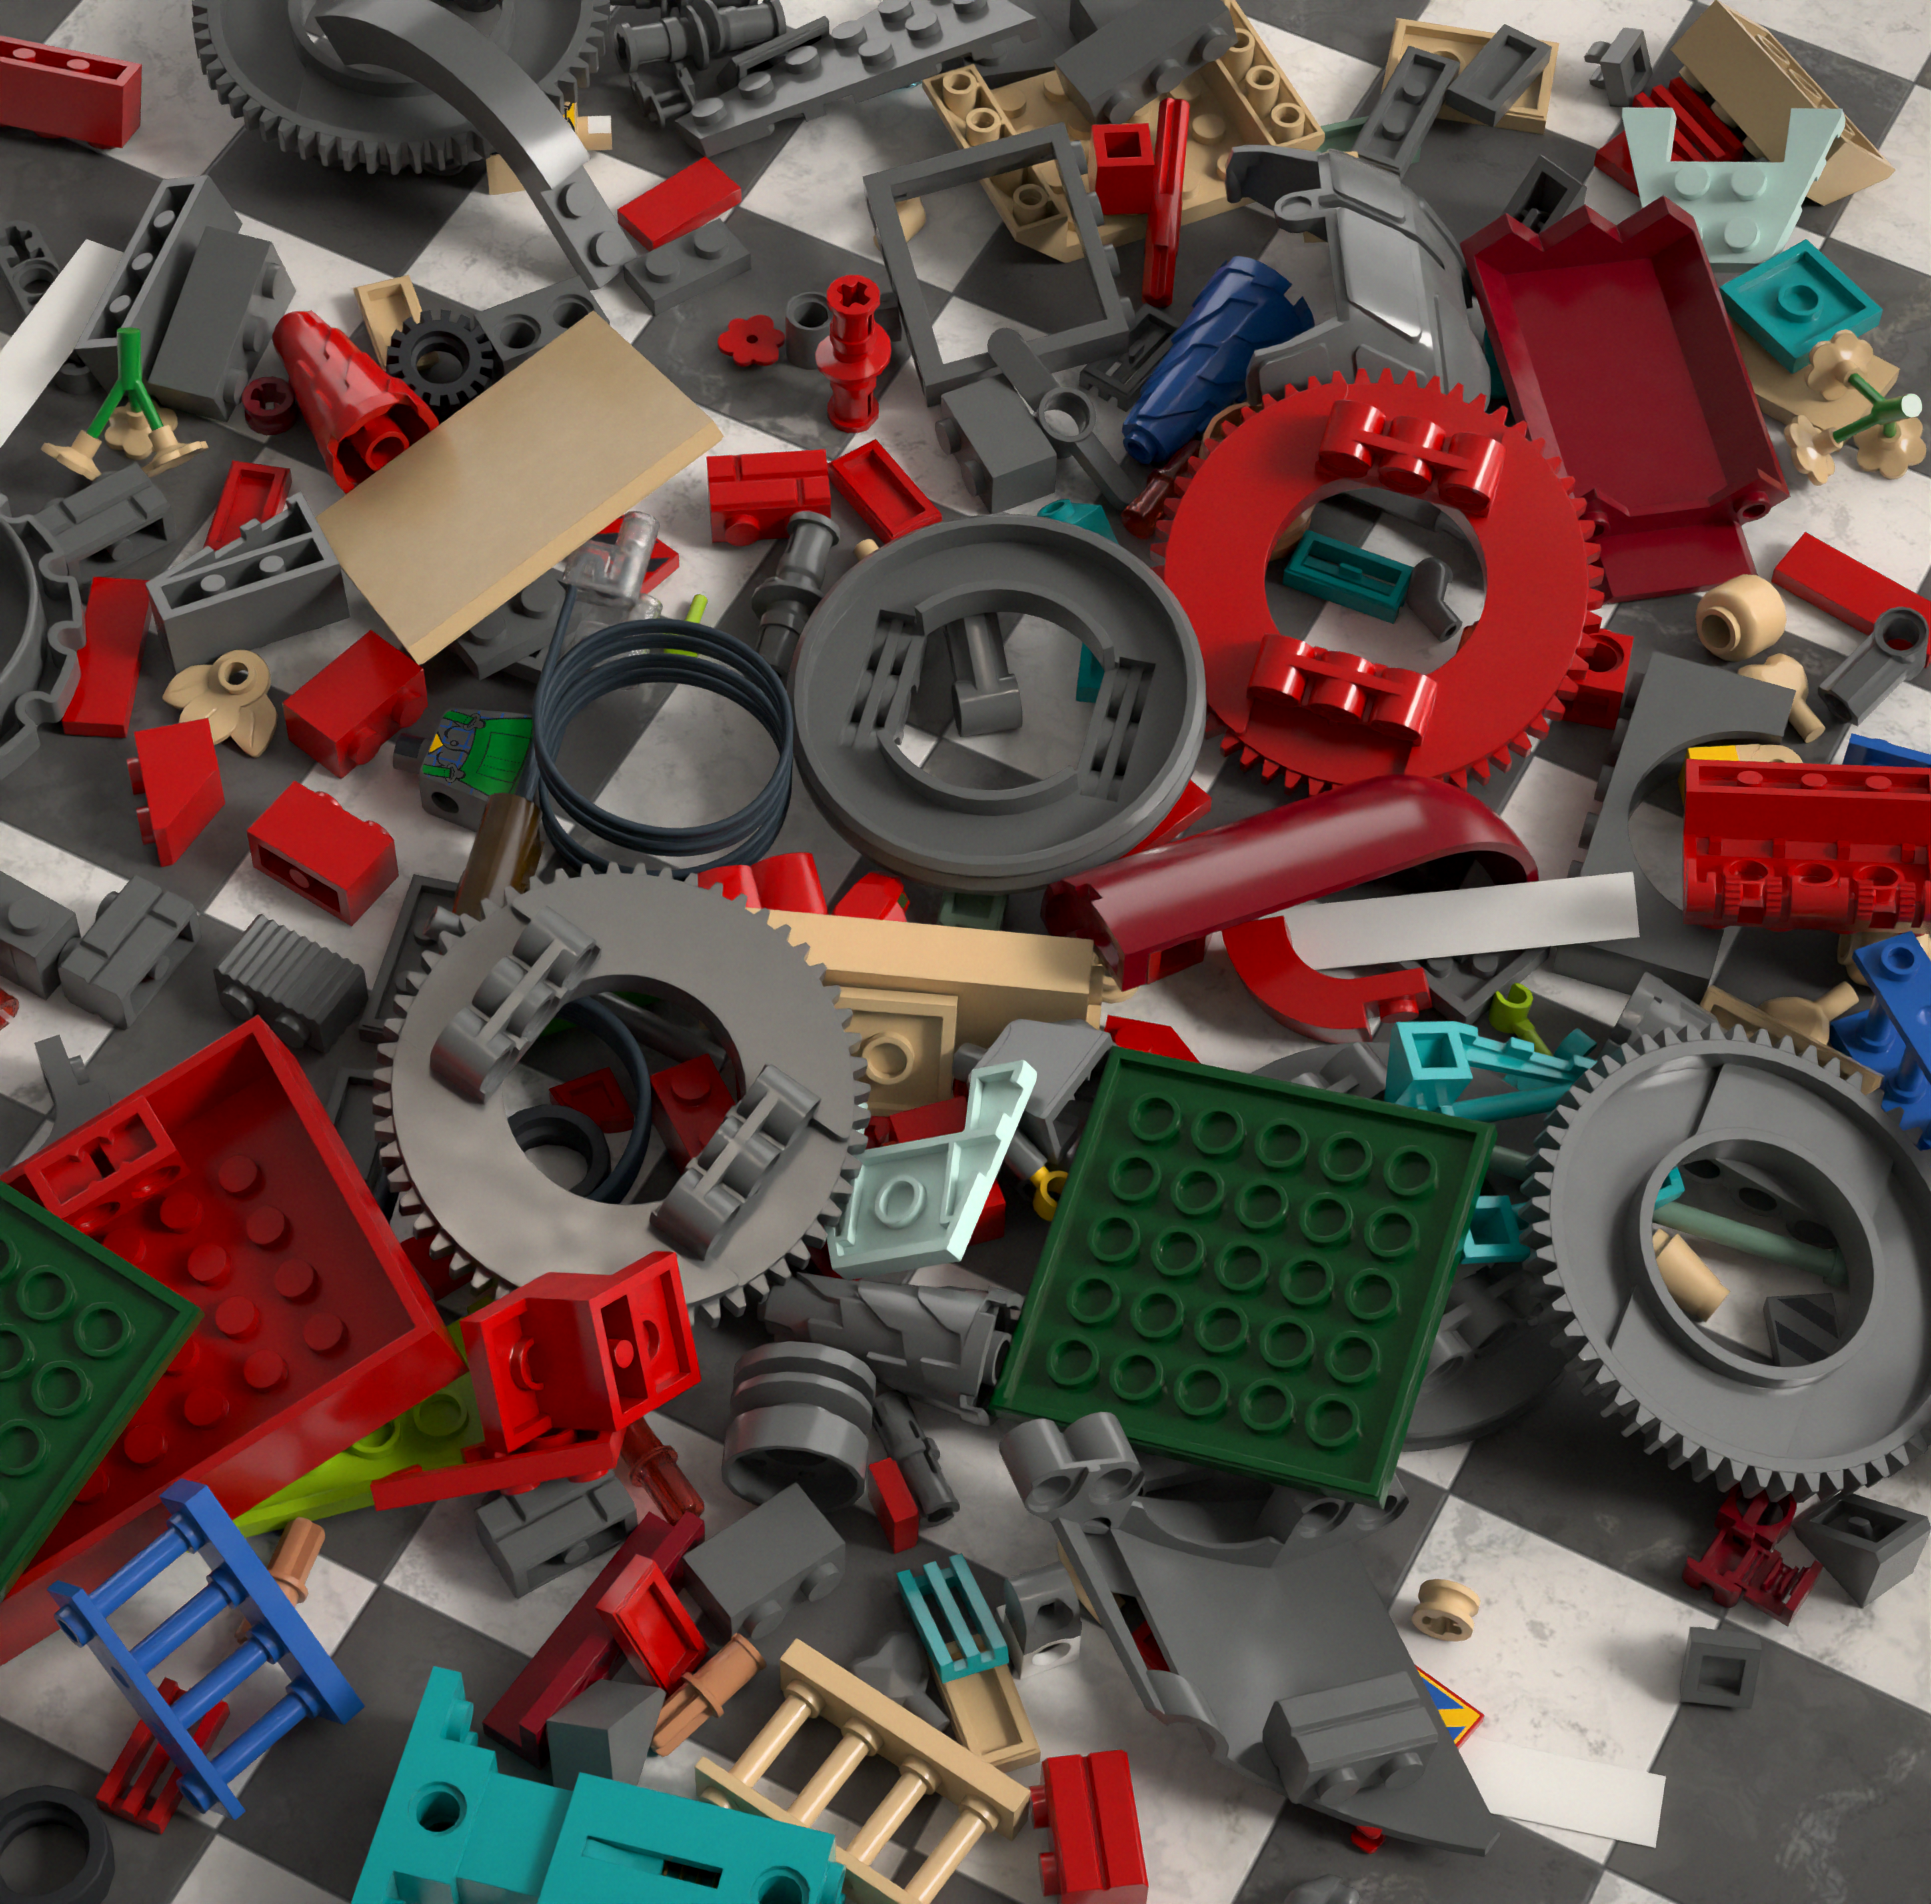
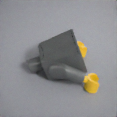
M1079 1018L1048 1023L1025 1019L1014 1020L1006 1026L989 1049L971 1043H964L956 1052L952 1065L954 1078L965 1082L968 1092L970 1090L973 1069L1025 1060L1037 1071L1036 1083L1003 1161L1022 1182L1030 1179L1037 1187L1033 1197L1034 1210L1040 1217L1048 1221H1052L1058 1205L1057 1201L1049 1196L1048 1191H1054L1061 1195L1068 1173L1063 1171L1049 1172L1044 1164L1048 1161L1058 1165L1082 1134L1112 1045L1118 1046L1112 1041L1110 1033L1097 1030L1088 1022Z

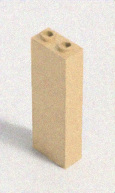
M745 907V909L753 914L761 910L759 908ZM770 910L767 923L769 926L777 929L787 924L791 927L788 942L793 947L805 942L810 946L809 955L806 960L809 966L820 963L826 965L827 971L822 981L823 987L839 985L840 987L958 996L954 1053L964 1043H971L987 1049L990 1048L1006 1026L1017 1019L1048 1023L1079 1018L1099 1030L1105 967L1092 966L1094 940ZM699 1020V1027H700V1029L709 1030V1029Z

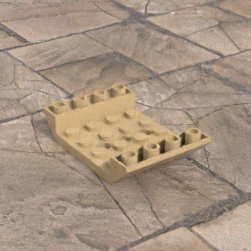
M1235 0L1221 1L1229 8L1238 43L1229 48L1221 58L1208 62L1183 79L1175 89L1161 94L1136 111L1128 121L1122 123H1149L1154 157L1159 103L1165 98H1182L1189 103L1181 226L1256 202L1249 197L1242 198L1238 203H1229L1227 201L1224 184L1226 176L1225 164L1233 147L1272 145L1316 151L1324 143L1325 133ZM974 64L922 80L924 92L960 150L1064 122L1070 142L1080 140L1088 167L1091 124L1065 95L1056 70L993 90L988 88ZM1054 160L979 180L1015 241L1064 263L1084 258ZM1088 174L1081 175L1086 193H1089ZM1148 213L1103 215L1104 225L1097 227L1102 245L1112 243L1115 248L1145 238Z

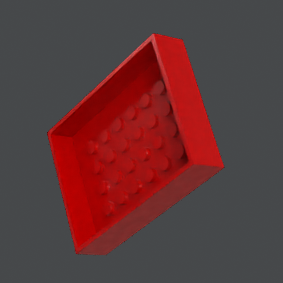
M259 1015L251 1018L0 1175L1 1181L46 1209L22 1166L143 1094L190 1169L191 1174L91 1233L88 1237L195 1304L205 1313L204 1318L0 1604V1666L60 1629L53 1616L60 1607L46 1590L55 1581L59 1580L81 1587L89 1595L168 1529L166 1520L172 1515L158 1496L180 1478L207 1485L231 1520H234L470 1371L299 1062Z

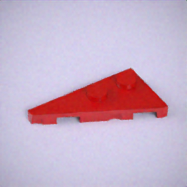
M627 1426L618 1432L553 1427L509 1454L487 1452L485 1441L460 1449L463 1464L423 1471L419 1464H415L392 1472L383 1478L372 1480L370 1489L376 1512L498 1489L503 1495H518L537 1488L543 1481L565 1477L572 1483H584L599 1479L606 1475L609 1469L616 1468Z

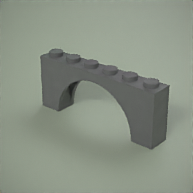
M1656 651L1652 652L1645 674L1634 671L1624 703V707L1634 710L1630 720L1619 717L1609 749V753L1618 755L1616 766L1604 764L1602 767L1594 800L1603 802L1600 815L1588 811L1578 848L1588 850L1584 863L1572 860L1567 878L1633 872L1640 937L1552 946L1557 948L1552 973L1632 995L1644 972L1647 970L1661 978L1665 984L1700 1005L1708 989L1724 929H1709L1701 925L1683 924V911L1667 900L1653 886L1638 864L1629 838L1628 821L1638 806L1650 794L1666 783L1679 778L1688 748L1748 744L1781 745L1796 690Z

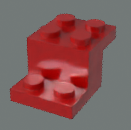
M653 1251L612 1275L547 1272L459 1321L487 1452L509 1454L553 1427L618 1432L702 1381L676 1252Z

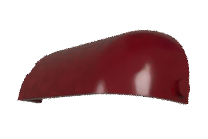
M1392 774L1356 781L1067 876L1058 882L1048 885L1043 895L1040 917L1050 936L1094 940L1093 952L1103 961L1121 992L1146 984L1149 954L1443 856L1468 851L1483 866L1495 886L1539 881V873L1535 860L1513 829L1493 809L1478 798L1454 785L1434 778Z

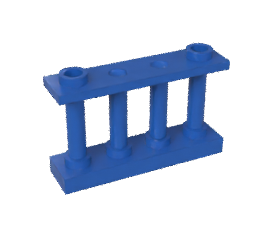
M1911 930L1853 951L1852 959L1875 996L1870 1009L1831 1022L1829 1026V1042L1838 1052L1885 1076L1879 1087L1884 1091L1881 1109L1887 1112L1900 1106L1904 1110L1899 1127L1903 1131L1919 1127L1923 1131L1916 1144L1918 1150L1922 1151L1931 1149V960Z
M180 1478L158 1496L172 1515L166 1520L168 1527L166 1531L89 1595L86 1594L83 1588L59 1580L55 1581L46 1590L60 1607L53 1614L60 1629L79 1648L87 1644L180 1770L182 1776L176 1781V1784L184 1797L202 1814L211 1810L236 1820L246 1810L227 1786L229 1782L305 1716L310 1719L319 1716L345 1725L365 1705L208 1486ZM188 1551L191 1554H195L198 1551L212 1570L206 1576L208 1585L128 1651L108 1624L106 1618L184 1552ZM225 1607L233 1610L238 1607L252 1626L246 1631L248 1640L169 1707L146 1674ZM266 1661L272 1665L278 1662L291 1680L285 1687L287 1695L209 1761L187 1729Z

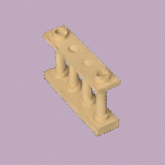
M798 1638L793 1641L780 1658V1686L786 1700L730 1771H725L704 1756L694 1766L698 1801L812 1829V1824L866 1755L874 1756L878 1753L898 1766L902 1776L848 1847L844 1850L836 1845V1862L846 1865L841 1893H845L846 1897L856 1904H930L983 1832L992 1833L995 1830L1005 1838L1013 1841L1029 1817L1031 1792L1029 1789ZM820 1715L841 1729L843 1739L787 1811H785L752 1788L808 1717L817 1718ZM936 1791L958 1806L960 1816L903 1890L869 1866L924 1793L932 1795Z

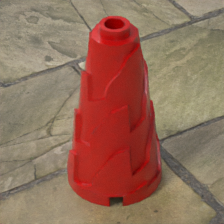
M312 310L308 312H290L284 315L276 324L272 334L274 349L289 376L288 383L291 384L304 420L316 439L328 473L345 494L349 493L439 426V422L430 407L403 380L387 374L340 329L331 328Z

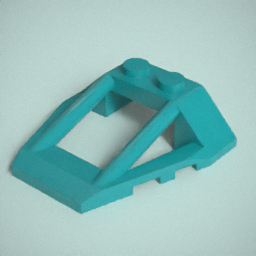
M1457 1021L1396 1022L1391 1029L1384 1102L1485 1123L1552 1112L1557 1107L1555 1104L1557 1100L1571 1088L1570 1086L1598 1061L1574 1055L1570 1061L1534 1052V1043L1511 1037L1506 1044L1478 1036V1027ZM1470 1067L1556 1083L1555 1085L1455 1102L1473 1079ZM1678 1167L1670 1171L1658 1192L1654 1211L1678 1199L1685 1191ZM1509 1195L1479 1196L1459 1263L1525 1261L1530 1256V1247L1520 1244L1519 1236L1529 1228V1223L1518 1217V1210L1527 1202L1511 1205Z

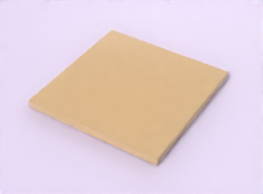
M593 310L315 518L340 563L341 569L417 664L420 665L424 664L722 441L724 436L715 422Z

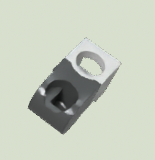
M1057 1561L1005 1579L1004 1594L1006 1604L996 1607L995 1622L1007 1644L1009 1655L1020 1680L1079 1660L1082 1630L1080 1607L1075 1588L1062 1562ZM1060 1643L1059 1645L1048 1651L1038 1653L1039 1651L1048 1646Z

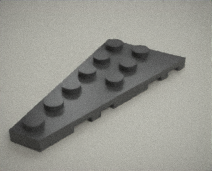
M883 0L874 11L857 20L839 24L833 29L832 34L810 46L794 49L787 54L785 60L763 72L747 75L735 88L716 98L700 101L692 108L691 112L675 120V124L681 140L708 158L771 135L775 130V122L786 118L802 116L808 122L826 115L823 105L852 95L855 104L938 75L942 70V62L952 58L971 56L973 61L994 54L991 44L1016 35H1020L1022 43H1026L1040 38L1042 35L1036 17L1008 0Z

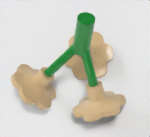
M133 327L117 329L118 379L87 432L81 430L71 447L44 443L41 448L43 452L57 459L64 466L84 475L91 481H94L102 474L95 466L92 458L102 443L98 437L108 420L110 427L105 432V439L111 449L124 450L125 455L133 460H143L152 452L157 453L149 464L141 468L149 478L167 469L177 467L209 449L206 441H197L189 444L178 443L173 433L178 425L176 413L168 408H159L156 401L150 399L142 382L141 330ZM127 390L129 402L126 406L117 407Z
M1846 329L1835 333L1830 341L1818 342L1809 353L1811 366L1805 372V383L1810 389L1820 391L1822 396L1832 401L1841 398L1848 389H1856L1873 404L1871 414L1838 430L1835 427H1830L1821 431L1819 428L1813 427L1809 419L1804 415L1793 418L1792 424L1785 427L1784 436L1791 448V459L1794 466L1800 473L1807 474L1809 480L1815 486L1825 484L1828 477L1834 474L1835 465L1830 453L1842 448L1843 441L1852 436L1855 445L1859 448L1857 463L1860 468L1866 472L1880 471L1887 479L1903 477L1907 472L1908 466L1921 463L1926 456V445L1921 439L1923 432L1922 423L1916 418L1922 410L1920 398L1915 394H1906L1886 400L1867 383L1868 370L1866 366L1873 356V348L1867 341L1858 340L1852 331Z

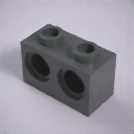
M580 275L473 314L475 327L479 325L485 332L484 343L490 341L493 350L492 378L495 383L593 310L610 325L609 319Z

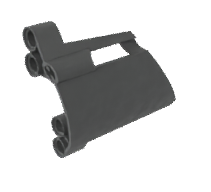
M1098 1412L1089 1414L1072 1423L1063 1433H1060L1054 1421L1035 1419L1013 1428L1003 1437L999 1444V1452L1024 1507L1029 1513L1051 1523L1145 1709L1166 1726L1178 1722L1197 1726L1205 1746L1213 1759L1259 1785L1289 1798L1279 1777V1768L1274 1766L1262 1741V1731L1274 1701L1394 1672L1407 1671L1420 1697L1419 1704L1421 1707H1425L1438 1733V1743L1424 1774L1413 1784L1401 1789H1387L1384 1783L1360 1788L1354 1796L1335 1805H1324L1320 1799L1300 1804L1356 1826L1383 1829L1381 1834L1404 1841L1456 1853L1486 1856L1501 1835L1353 1545L1354 1542L1388 1527L1400 1519L1407 1511L1410 1501L1396 1473H1394L1383 1510L1269 1483L1273 1490L1269 1498L1207 1502L1163 1500L1137 1496L1143 1485L1145 1474L1117 1417L1112 1413ZM1111 1592L1136 1597L1171 1672L1147 1670Z

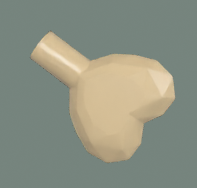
M1778 653L1768 657L1764 665H1747L1738 670L1737 674L1796 690L1788 721L1806 743L1817 739L1824 732L1825 726L1805 702L1809 693L1808 680L1803 666L1794 658Z
M1843 981L1815 1001L1800 997H1780L1764 1001L1757 1009L1827 1045L1829 1040V1022L1857 1004L1859 999L1854 989L1846 981Z

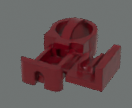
M1739 1481L1731 1487L1728 1498L1718 1511L1714 1527L1720 1531L1699 1562L1688 1556L1682 1572V1579L1684 1583L1697 1591H1700L1704 1584L1714 1590L1712 1600L1726 1608H1732L1737 1605L1743 1590L1746 1593L1742 1600L1788 1627L1818 1582L1824 1565L1815 1560L1811 1567L1805 1568L1803 1566L1800 1572H1798L1799 1568L1797 1566L1792 1569L1783 1563L1784 1558L1781 1557L1782 1553L1774 1549L1776 1544L1788 1534L1797 1509V1503L1791 1493L1777 1502L1783 1511V1520L1771 1526L1757 1525L1756 1523L1770 1502L1766 1490H1762L1756 1495L1746 1514L1742 1516L1736 1506V1501L1743 1496ZM1734 1539L1738 1540L1739 1542L1743 1543L1744 1545H1739L1738 1543H1736V1542L1734 1541ZM1787 1595H1791L1788 1602L1786 1604L1783 1603Z

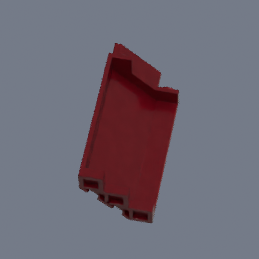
M1662 195L1617 225L1584 204L1539 234L1505 213L1462 241L1460 247L1516 424L1523 420L1528 423L1525 438L1529 442L1543 437L1546 445L1542 456L1545 459L1555 456L1561 458L1562 463L1557 477L1573 476L1576 481L1573 492L1568 496L1569 499L1585 498L1587 502L1585 512L1578 520H1594L1595 530L1593 536L1584 542L1600 544L1601 547L1599 560L1589 565L1604 568L1602 583L1594 586L1595 590L1604 593L1603 604L1710 591L1730 579L1743 574L1758 576L1742 525L1761 519L1770 512L1772 507L1791 496L1694 217Z

